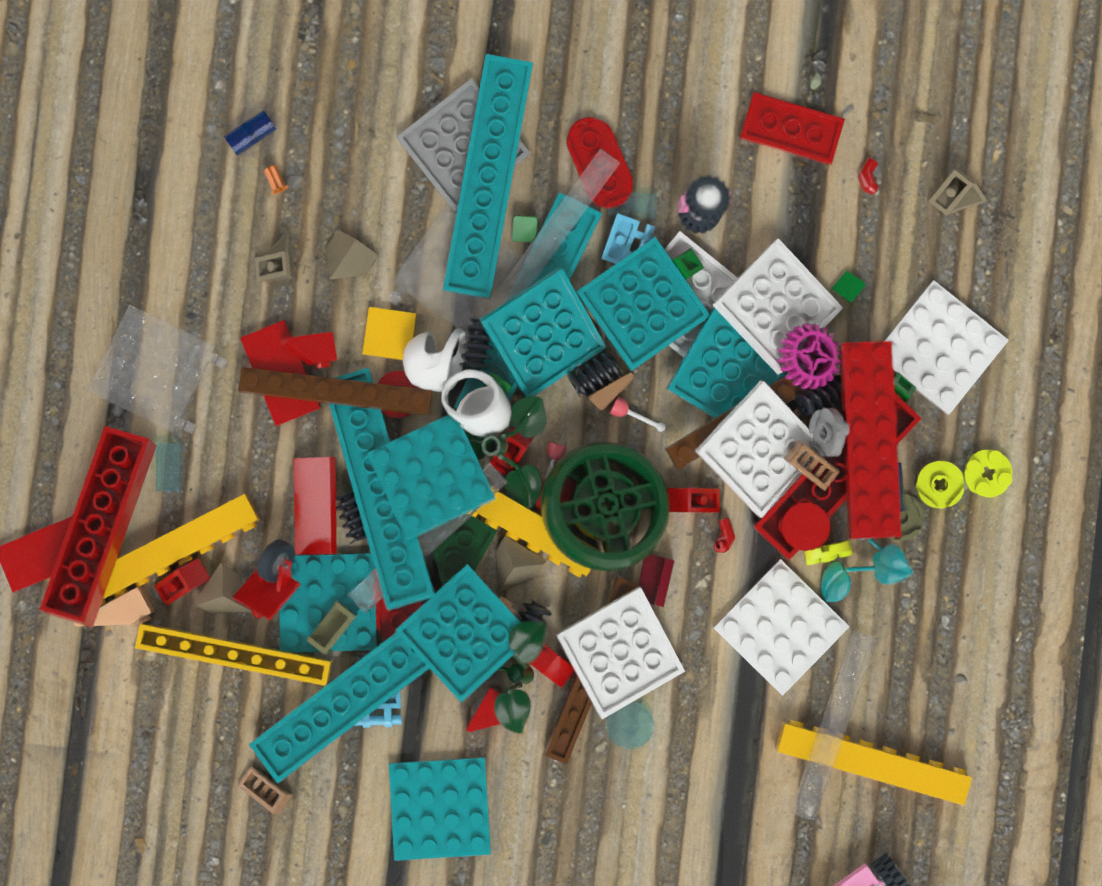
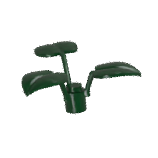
M538 396L523 398L511 407L512 416L509 424L515 427V429L507 434L481 437L463 429L477 460L485 458L486 455L498 456L500 460H504L515 467L517 471H511L506 476L504 488L510 499L527 509L532 508L541 495L543 486L542 476L533 465H526L520 468L517 463L504 454L508 449L507 438L517 434L519 431L524 437L532 438L538 436L544 430L546 412L543 399Z
M521 622L515 625L510 632L509 646L515 651L513 657L519 664H513L509 668L500 667L498 671L506 672L509 680L515 684L508 688V694L501 693L497 696L494 712L498 721L506 729L514 733H523L524 725L530 714L531 701L529 695L517 688H522L523 684H530L534 678V671L528 663L534 661L542 650L547 631V623Z

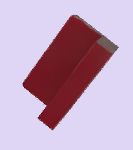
M651 554L644 559L638 585H640L649 604L664 607L675 560Z

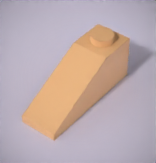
M137 587L100 607L94 626L126 625L136 622L139 626L151 619L150 614L154 613L155 610L143 588ZM74 623L75 626H84L78 623Z

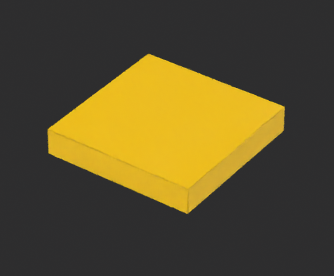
M369 307L362 354L403 360L404 349L408 342L414 338L417 314Z

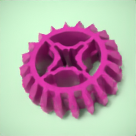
M808 323L803 324L801 327L796 326L793 328V331L787 332V339L780 341L784 348H779L778 350L779 353L783 354V357L777 360L784 364L780 371L788 372L785 379H793L792 385H800L802 389H807L808 387L816 389L818 386H825L827 384L826 381H832L834 379L832 374L839 372L835 365H839L841 362L837 359L840 351H836L835 348L839 342H832L834 334H827V328L825 327L819 329V325L812 324L810 326ZM806 337V343H803L802 349L797 350L800 341ZM818 363H822L820 370L813 376Z

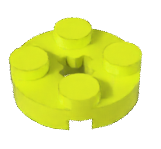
M987 449L975 452L965 464L963 470L964 482L971 492L979 496H998L1006 491L1012 483V466L1006 456L999 451ZM986 466L989 470L993 469L994 471L991 480L987 477H982Z
M935 461L928 463L919 471L916 477L915 490L921 501L927 506L939 509L955 505L964 493L963 474L957 466L950 462ZM943 478L946 488L945 490L939 489L937 491L934 481Z
M849 540L820 546L814 550L803 551L806 566L819 563L820 559L821 563L835 560L838 557L837 554H839V558L853 555Z

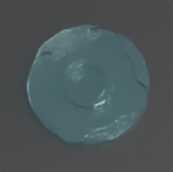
M633 701L607 717L606 730L610 739L617 746L625 749H636L643 746L651 738L654 731V720L650 711L643 704Z

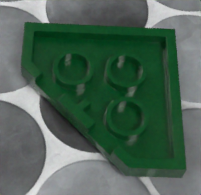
M466 513L428 531L441 582L445 584L449 582L467 564L475 571L498 530Z

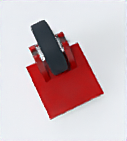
M281 539L271 542L262 552L255 572L233 596L234 600L270 621L300 586V583L294 580L291 575V566L295 558L294 547Z

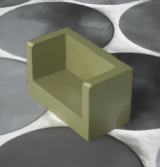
M338 600L306 640L326 655L358 615Z

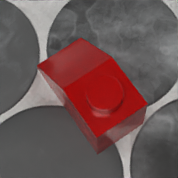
M333 332L288 337L281 341L284 348L308 366L316 365L317 369L329 368L331 363L337 361Z
M512 426L509 432L513 431L515 427ZM519 431L517 434L506 439L508 449L504 455L518 464L535 437H524ZM494 456L489 464L506 476L515 469V467L504 460H500L498 456Z
M667 488L670 498V512L720 513V489Z
M198 558L175 570L154 585L165 606H168L203 585L210 577Z
M546 643L543 644L538 657L530 662L533 667L561 688L575 672L572 665Z
M493 687L489 688L466 728L468 732L501 724L495 715L494 704L497 696L502 692Z

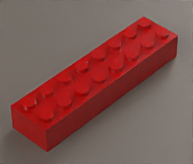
M892 341L842 343L839 345L843 421H846L849 425V433L845 436L844 441L849 539L902 537Z
M895 394L898 445L922 418ZM844 445L839 456H821L840 471L825 491L802 474L766 515L752 526L787 560H790L799 551L790 546L782 535L781 522L787 510L798 503L809 502L822 508L828 518H830L847 499ZM818 462L814 469L810 472L812 475L820 466V462ZM825 468V470L818 478L820 481L829 471V469Z
M104 426L42 599L40 611L93 628L157 446L150 439Z

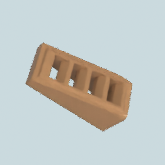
M631 372L591 394L588 400L599 411H603L634 379V375Z
M799 440L784 458L786 462L824 491L840 472ZM805 451L803 455L800 457V459L796 462V460L799 458L802 452ZM812 456V460L808 463V465L805 468H803L802 466L805 464L808 458ZM820 462V466L812 475L810 472L814 469L817 463ZM825 468L829 469V471L820 481L818 479L819 476L822 474Z
M250 766L237 785L272 814H280L293 795L254 766ZM254 776L258 777L253 786L249 787L248 785ZM262 782H264L265 785L259 793L256 792ZM270 788H272V793L266 799L265 795L270 790ZM278 794H279L280 797H279L278 800L275 802V804H273L272 802L275 800V798H276V797L278 796Z

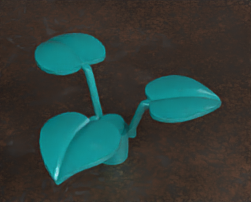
M867 538V541L879 550L872 559L874 566L847 567L845 569L841 562L837 561L830 564L824 571L821 579L823 600L828 603L838 602L845 598L851 587V578L848 573L852 571L874 570L876 580L885 585L894 584L907 578L914 572L908 564L904 551L898 545L890 544L882 547L872 538Z

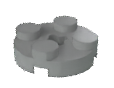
M822 408V410L814 412L809 425V433H813L814 441H810L813 450L820 456H839L841 454L845 436L849 433V425L846 421H843L841 414L836 409Z

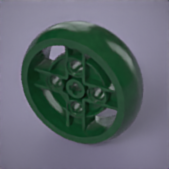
M593 442L571 450L551 469L542 491L541 514L549 538L565 557L588 569L615 571L638 564L657 548L668 526L670 498L662 475L656 466L642 453L632 447L616 442ZM608 462L618 464L629 470L642 485L635 486L624 475L610 471ZM581 465L584 477L575 486L571 500L560 504V493L565 479L576 467ZM595 478L603 480L604 488L596 486ZM624 496L632 498L633 506L625 504ZM602 503H605L606 505L609 504V505H610V508H609L608 510H607L606 507H603V508H602L601 504H602ZM578 506L586 508L588 512L587 517H583L578 513ZM650 509V521L643 538L631 547L628 534L636 527L641 511ZM608 524L614 525L616 527V535H612L608 532ZM576 526L587 537L601 541L604 552L584 545L570 532L568 527Z

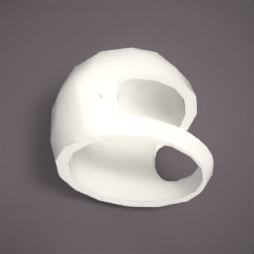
M457 328L451 334L444 350L437 353L436 341L431 331L421 333L411 339L404 349L403 355L405 374L411 384L421 389L437 392L443 391L446 382L453 375L462 371L463 367L459 366V363L465 361L461 358V354L466 353L463 345L468 342L465 339L467 335L465 331ZM459 338L457 354L454 357H452L456 342ZM457 381L450 387V390L454 388Z
M465 370L458 372L446 382L441 393V401L448 414L460 422V427L473 435L481 437L494 436L501 433L509 425L512 415L508 398L498 383L481 371ZM471 377L482 380L487 385L486 387L478 388L468 393L460 402L457 412L450 408L447 395L450 387L456 381Z

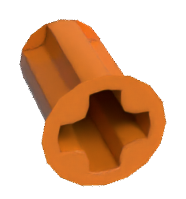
M277 165L270 166L264 170L273 190L271 194H278L289 187L285 186Z

